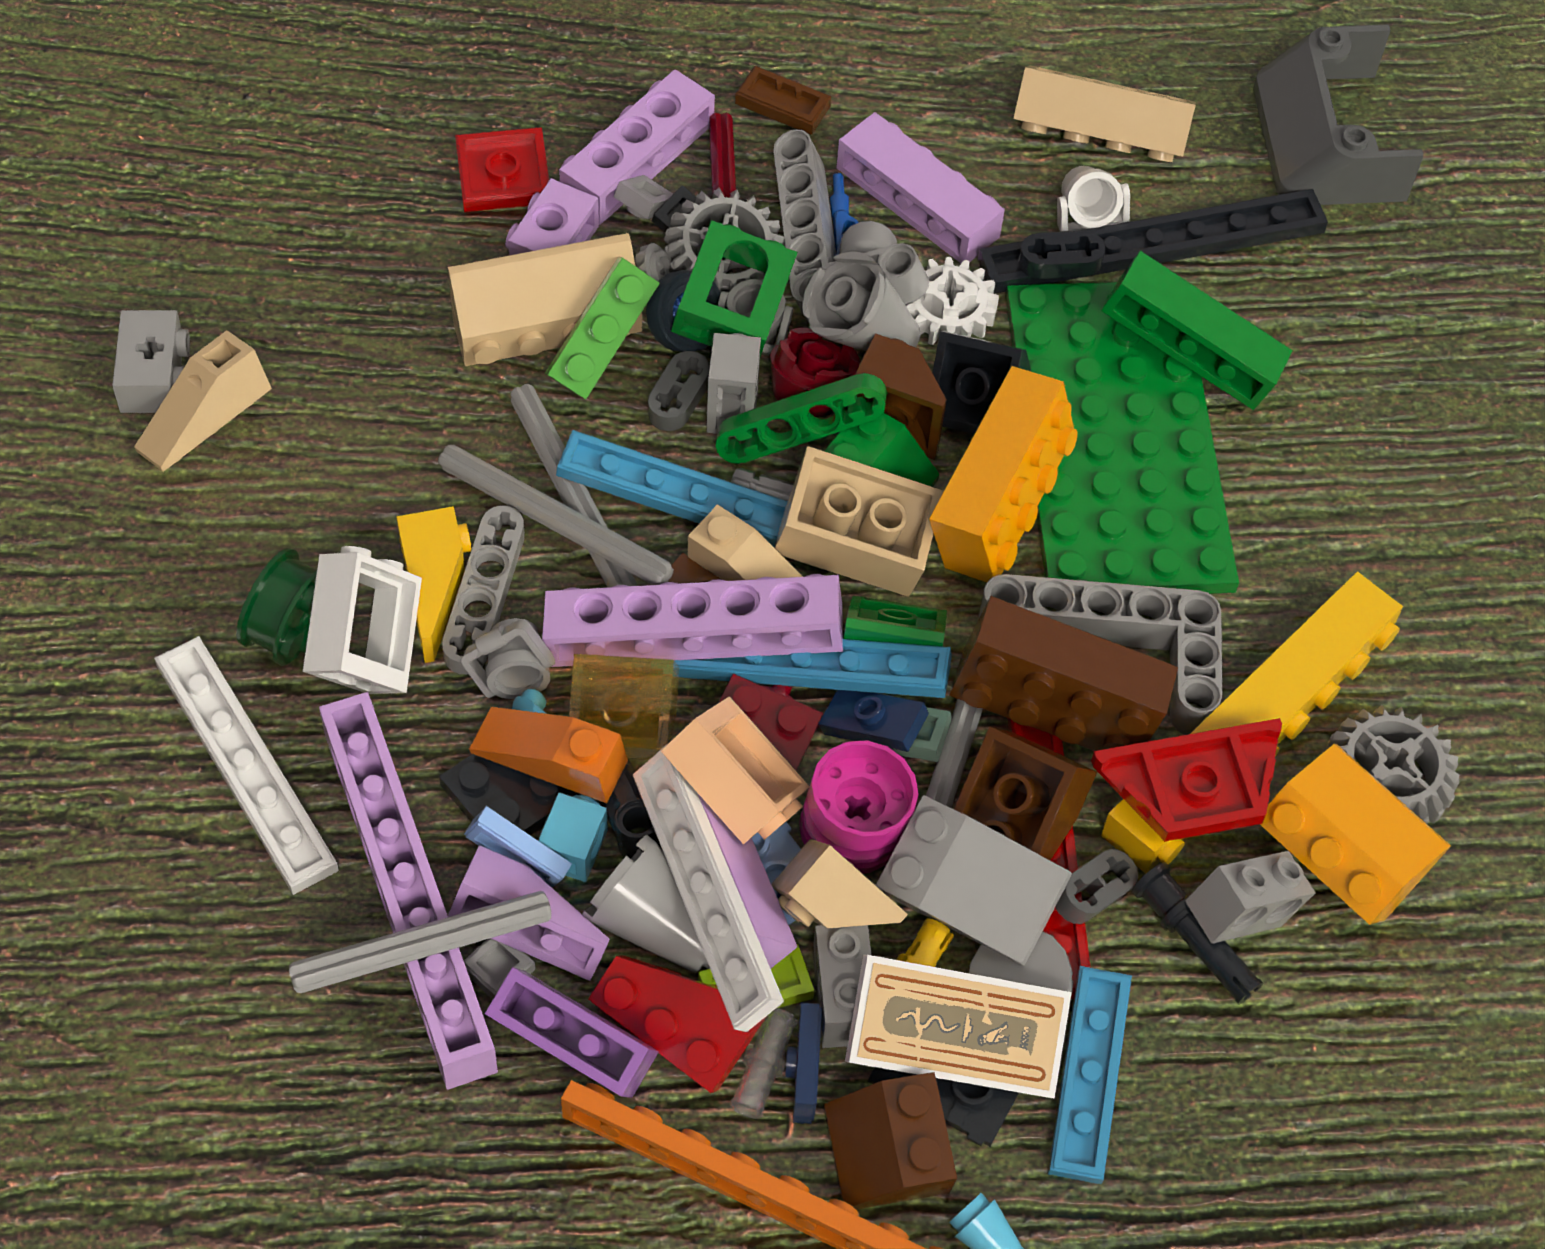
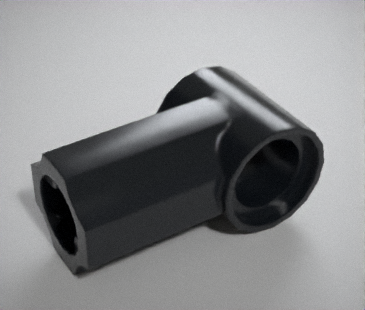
M628 759L608 802H599L601 806L607 808V818L617 837L619 852L624 858L628 856L631 859L636 851L640 849L636 844L646 834L656 841L660 847L661 845L634 780L633 774L635 770ZM639 827L648 829L644 833L639 834L629 832Z

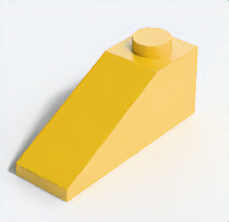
M454 506L396 516L406 572L422 578L416 623L425 663L435 661L465 572L463 553L471 552L467 524H457Z

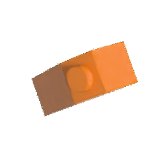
M498 707L490 708L469 748L470 752L474 755L604 803L608 802L628 762L619 733L575 717Z

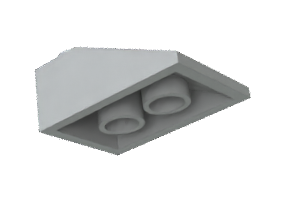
M923 795L875 886L894 901L930 919L937 920L948 928L1025 966L1072 873L967 815Z

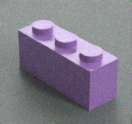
M514 967L511 968L485 1012L487 1016L621 1097L632 1098L659 1053L656 1049L526 971Z

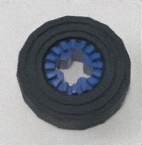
M690 270L676 271L662 277L658 281L660 284L646 307L648 327L655 340L665 348L678 352H694L705 349L708 346L671 332L678 307L692 273ZM714 281L706 302L718 306L721 292Z

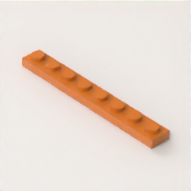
M571 1080L561 1097L562 1118L836 1249H926L909 1241L908 1234L892 1224L881 1222L879 1225H876L859 1217V1212L844 1201L830 1199L827 1202L810 1194L809 1188L793 1177L781 1175L780 1178H777L760 1170V1165L745 1154L732 1152L728 1155L711 1147V1142L694 1130L683 1129L680 1132L663 1124L662 1118L648 1108L635 1106L634 1109H631L615 1101L612 1093L597 1084L587 1083L586 1086H583ZM936 1246L929 1247V1249H943Z

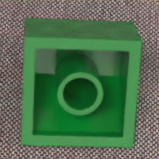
M885 413L871 422L841 431L825 449V452L931 487L939 480L940 474L906 426Z

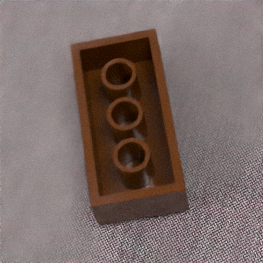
M990 596L963 649L949 696L962 700L972 707L983 708L1009 718L1019 725L1030 726L1049 733L1064 742L1078 744L1093 751L1150 741L1167 714L1178 667Z

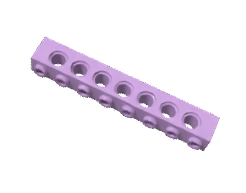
M368 692L320 706L319 710L325 737L392 932H399L447 918L444 904ZM459 947L403 963L446 1089L448 1090L498 1073L495 1048Z

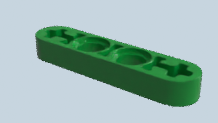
M867 373L857 374L729 417L719 425L715 446L717 453L722 459L730 463H746L871 422L879 418L885 410L886 386L875 375ZM863 393L866 398H873V401L866 402L863 397L857 398V394ZM815 405H826L835 414L827 419H819L814 417L809 410ZM774 419H782L787 421L792 426V429L785 433H777L770 430L767 423ZM730 436L736 437V439L729 440ZM746 440L744 444L739 443V441Z

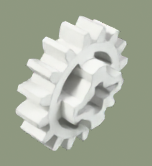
M946 257L944 265L938 266L936 261L929 259L927 270L925 271L929 279V287L926 293L920 299L905 304L920 328V335L924 332L928 333V343L931 345L939 338L940 331L971 337L973 333L975 336L983 338L986 326H993L998 306L999 295L994 294V280L983 281L985 270L980 268L974 272L970 271L968 260H964L960 266H954L952 258Z

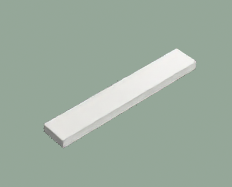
M198 636L155 657L157 668L292 894L294 895L338 872L336 860L200 637Z
M660 750L633 774V777L735 1030L748 1032L780 1006L784 1000L698 793Z

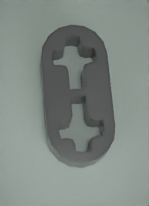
M684 351L676 354L670 360L648 398V417L653 426L659 430L675 431L682 428L688 422L708 388L710 366L705 356L698 352ZM690 370L697 372V375L691 374L685 384L681 383L682 374L687 375ZM673 398L677 399L676 408L671 407L668 412L661 410V407L667 408Z
M1109 849L1102 852L1072 873L1055 906L1058 913L1065 920L1074 924L1088 922L1135 886L1138 879L1135 863L1126 853L1120 850ZM1112 870L1117 878L1107 884L1101 876ZM1086 889L1090 897L1080 903L1074 895Z

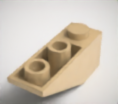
M226 330L190 357L134 446L136 452L164 472L270 391L272 388L255 350Z

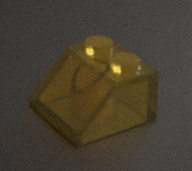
M574 654L569 717H575L619 733L627 758L649 760L666 744L670 743L672 739L677 708L679 666L674 660Z

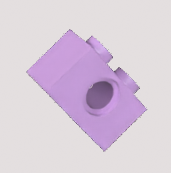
M551 178L541 193L536 192L528 205L527 214L520 224L515 223L510 228L505 243L506 248L509 249V255L589 241L599 227L598 197Z

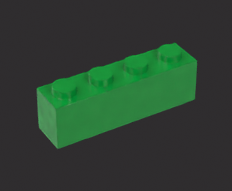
M1139 251L1120 276L1101 310L1252 410L1275 387L1293 351L1142 251Z

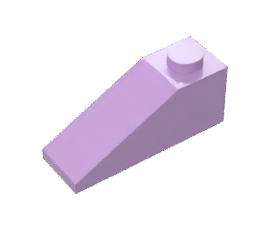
M479 845L461 883L448 917L537 891H543L551 907V919L548 922L491 939L590 981L610 939L527 865Z

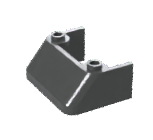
M1389 25L1318 28L1258 71L1253 90L1278 195L1313 189L1320 205L1406 202L1408 200L1424 157L1422 149L1379 151L1376 138L1368 129L1359 125H1338L1327 84V79L1375 78L1391 31Z

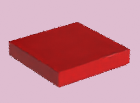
M542 127L455 135L464 212L528 206L533 195L536 192L541 193L549 182Z

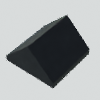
M940 331L932 373L947 399L942 427L975 434L1011 366L1031 371L1026 349Z

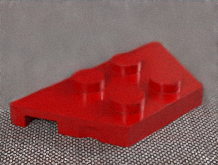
M1278 718L1094 751L1091 762L1093 768L1164 842L1259 825L1263 823L1267 813L1270 797L1269 788L1274 774L1275 755L1282 722Z

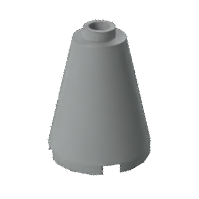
M858 251L840 253L833 257L836 260L835 263L826 270L820 267L813 274L805 289L802 309L804 316L809 320V327L818 336L865 352L875 333L891 339H900L913 347L917 346L920 339L918 324L881 266L869 255Z
M646 834L636 844L640 849L636 851L631 859L626 856L590 901L592 906L584 910L582 915L592 924L695 974L702 966L710 969L664 852L657 842Z

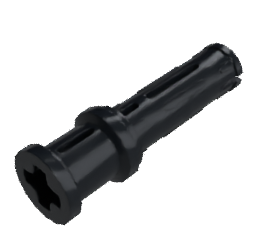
M1163 862L1155 866L1135 884L1131 892L1136 898L1143 897L1162 919L1160 925L1165 931L1169 930L1170 933L1176 931L1235 998L1238 1005L1244 1003L1253 996L1250 992L1253 990L1257 992L1264 983L1254 975L1225 941L1211 944L1185 902L1189 896L1169 874L1171 871L1169 865Z

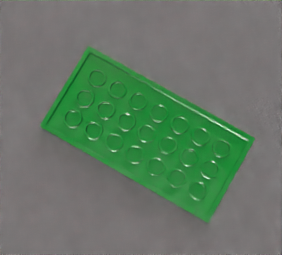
M1117 282L1007 286L1005 299L1012 347L1026 349L1032 372L1064 381L1067 399L1072 406L1071 416L1073 425L1077 429V441L1072 453L1069 456L1064 455L1057 468V480L1052 491L1048 494L1044 493L1037 506V525L1045 578L1200 590L1209 594L1236 593L1239 578L1202 377L1101 311Z

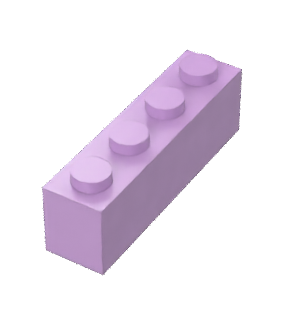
M874 112L839 139L837 169L959 263H962L964 260H968L970 263L979 255V249L989 247L1000 238L1005 209L993 197L985 195L970 184L961 173L953 171L934 157L929 149L918 145L905 135L894 123L888 122Z
M698 794L771 969L798 947L752 838L745 844H742Z

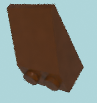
M989 726L954 810L967 815L1042 857L1051 860L1077 820L1097 771L1016 733Z

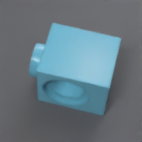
M558 793L538 841L572 863L565 876L583 882L587 881L607 833V808L600 806L597 801L584 795L571 797Z

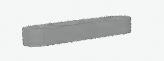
M510 506L493 507L482 517L442 642L443 658L446 666L458 674L468 675V672L461 663L463 656L457 655V650H461L464 646L466 631L472 633V644H474L476 638L489 632L499 622L524 543L523 517L520 512ZM502 524L510 525V529H506L504 532L502 547L497 546L495 530H500ZM487 561H496L504 567L503 571L494 577L482 576L477 572V569L482 563ZM476 600L487 602L491 606L490 612L482 617H471L465 613L464 609L470 602ZM488 655L476 658L482 667L487 661Z

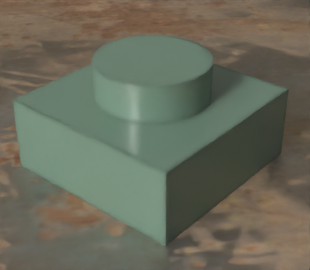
M926 707L929 715L909 752L892 750L900 756L938 762L952 720L951 713L946 710Z

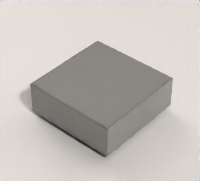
M491 938L483 942L464 960L470 979L492 999H494L512 967L526 971L529 974L535 970V962L524 952Z

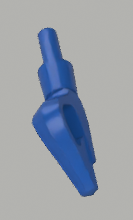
M841 173L833 175L834 194L830 197L836 255L839 254L843 233L850 226L859 223L849 215V196L844 192V176Z

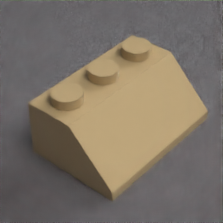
M807 446L783 514L774 548L784 557L909 597L925 570L933 537L929 518L944 491Z

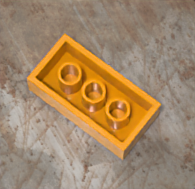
M1011 366L929 518L946 569L988 582L992 577L1002 575L1004 570L1008 571L1014 564L1019 540L1024 531L1029 532L1032 529L1037 518V506L1044 493L1048 494L1052 491L1057 480V468L1064 455L1069 456L1072 453L1077 441V429L1073 425L1071 416L1072 406L1067 399L1064 381Z

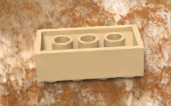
M1030 65L1025 67L1013 119L1023 121L1021 129L1046 134L1048 127L1065 130L1063 138L1088 143L1090 136L1106 139L1105 147L1112 150L1130 153L1133 145L1149 149L1147 157L1173 162L1174 155L1182 157L1184 155L1196 102Z
M629 233L448 267L453 324L464 365L490 364L500 359L521 355H536L542 351L561 348L617 258L623 257L635 266ZM642 312L627 336L642 332Z

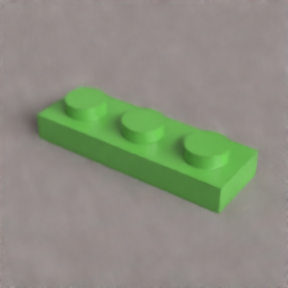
M618 257L544 374L582 399H587L660 283L623 257Z

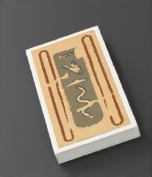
M863 954L845 1061L918 1075L935 1072L936 1078L1055 1098L1072 992Z

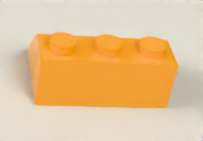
M1337 744L1329 747L1287 782L1268 804L1265 819L1260 824L1369 925L1385 921L1451 847L1448 842Z

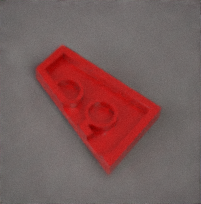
M625 955L614 958L588 998L589 1001L644 1043L659 1051L661 1056L710 1093L717 1092L766 1019V1017L748 1032L735 1030L717 985L696 981L681 976L680 973Z

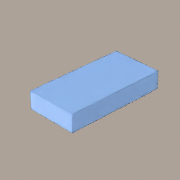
M487 806L472 820L464 833L466 838L478 846H483L527 865L552 888L565 877L572 863Z

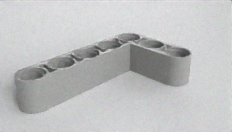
M796 129L782 134L774 144V159L785 247L798 252L789 276L790 288L795 301L803 313L802 304L807 285L813 274L820 267L826 270L836 262L833 259L836 256L824 164L809 134L803 130ZM904 243L893 244L864 253L881 266L904 304L914 302L926 293L929 287V279L915 249L910 245Z
M1009 574L997 575L986 583L979 617L990 596L1125 647L1170 650V664L1178 667L1170 699V719L1175 729L1182 734H1191L1220 705L1222 699L1221 608L1217 599L1208 592ZM1043 607H1051L1056 609L1057 611H1048ZM1092 611L1102 612L1105 616L1097 615ZM1140 615L1150 616L1154 620L1145 619ZM1189 619L1197 620L1202 624L1193 623ZM1189 660L1197 661L1203 666L1194 665ZM1189 702L1198 703V704L1201 705L1203 708H1201V709L1195 708V707L1191 706V705L1188 704V703H1189Z

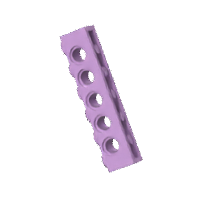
M811 574L806 577H761L755 580L737 581L717 579L700 583L678 584L666 582L660 585H616L610 588L592 589L572 587L564 590L545 591L542 640L554 656L555 665L551 667L732 658L757 655H789L791 653L843 652V611L839 575L824 576L821 574Z

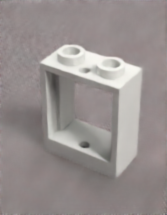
M344 546L341 547V553L319 554L303 672L364 693L368 692V694L407 693L422 578L404 571L403 564L400 562L371 558V551L361 547ZM358 582L375 589L365 658L349 652Z

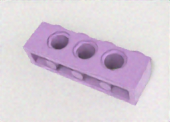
M676 69L673 70L662 81H656L650 87L647 94L638 102L627 106L619 118L608 128L598 131L590 143L579 153L569 156L559 169L560 182L598 197L599 225H601L623 205L622 202L614 198L620 181L645 175L652 180L709 129V118L714 113L715 95Z

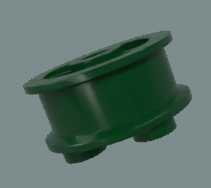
M292 548L281 550L264 567L244 602L236 629V638L239 644L245 647L254 644L263 647L273 653L274 662L281 666L291 663L300 652H306L317 575L315 568L299 561V554L296 550Z

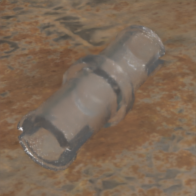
M776 1008L768 1014L762 1023L754 1047L746 1050L743 1058V1063L746 1067L735 1096L730 1103L731 1108H735L734 1111L749 1118H762L775 1078L781 1077L786 1067L783 1057L793 1030L798 1023V1020L791 1013Z

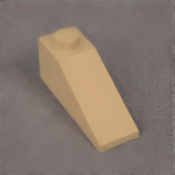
M718 504L688 536V558L722 580L737 581L755 580L761 577H803L755 528Z

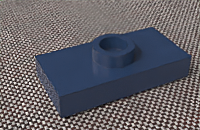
M837 690L818 725L824 735L852 741L867 740L888 746L890 749L909 752L929 712L924 702L873 692Z
M801 1003L797 1046H787L785 1078L795 1079L793 1123L811 1124L815 1118L822 1017L820 1004Z

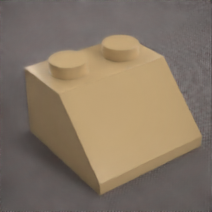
M812 839L804 845L771 884L773 889L781 895L778 901L782 910L798 923L802 922L807 927L812 922L826 928L901 923L908 915L832 846Z

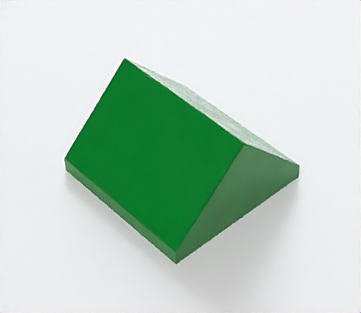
M852 596L846 619L844 639L943 646L947 610Z

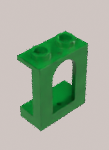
M711 220L678 307L671 332L711 347L713 346L714 333H739L751 337H761V356L798 252L786 248L777 241L764 240L745 233L736 226L723 225ZM722 257L766 273L750 318L706 302Z

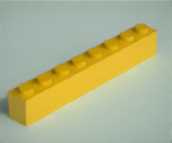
M1357 571L1191 734L1280 718L1282 729L1278 738V744L1286 736L1291 740L1295 739L1310 721L1308 714L1316 706L1321 710L1325 709L1339 693L1341 687L1338 684L1346 676L1354 680L1369 663L1371 657L1368 654L1376 647L1381 651L1384 650L1394 640L1400 630L1395 623L1403 606ZM1277 746V749H1276V755L1278 754V752H1279V750H1280V748H1279L1278 746ZM1124 799L1108 813L1101 835L1117 850L1126 853L1144 873L1149 872L1159 862L1171 863L1185 845L1182 839L1164 842Z

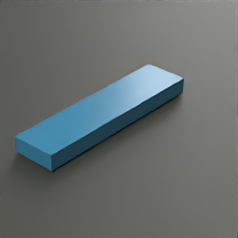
M1080 966L1078 970L1048 1170L1049 1175L1102 1184L1104 1180L1132 975Z

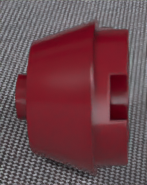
M811 328L791 329L788 337L780 340V343L771 351L772 391L775 398L779 401L854 376L859 367L860 358L854 348L844 345L841 349L837 345L823 340ZM815 405L809 410L814 417H823L834 412L826 405Z

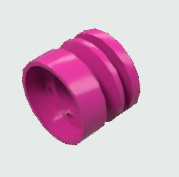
M867 740L845 742L828 750L816 764L800 815L799 826L803 843L806 844L812 839L832 846L862 874L871 873L887 865L914 813L919 795L915 774L905 759L888 746Z

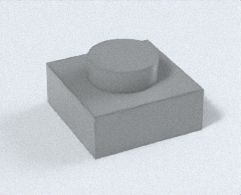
M641 175L620 181L614 198L628 206L627 209L631 214L639 218L650 219L653 218L654 213L673 193L647 176Z

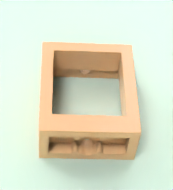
M730 696L696 717L661 750L664 756L742 844H745L757 833L765 840L803 807L797 798L810 787Z

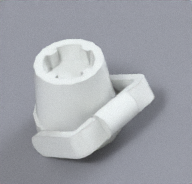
M1078 166L1065 175L1061 189L1063 196L1057 198V225L1060 232L1081 231L1129 222L1130 190L1127 183L1120 184L1110 173L1101 169H1094L1090 166ZM1068 213L1076 222L1068 223Z

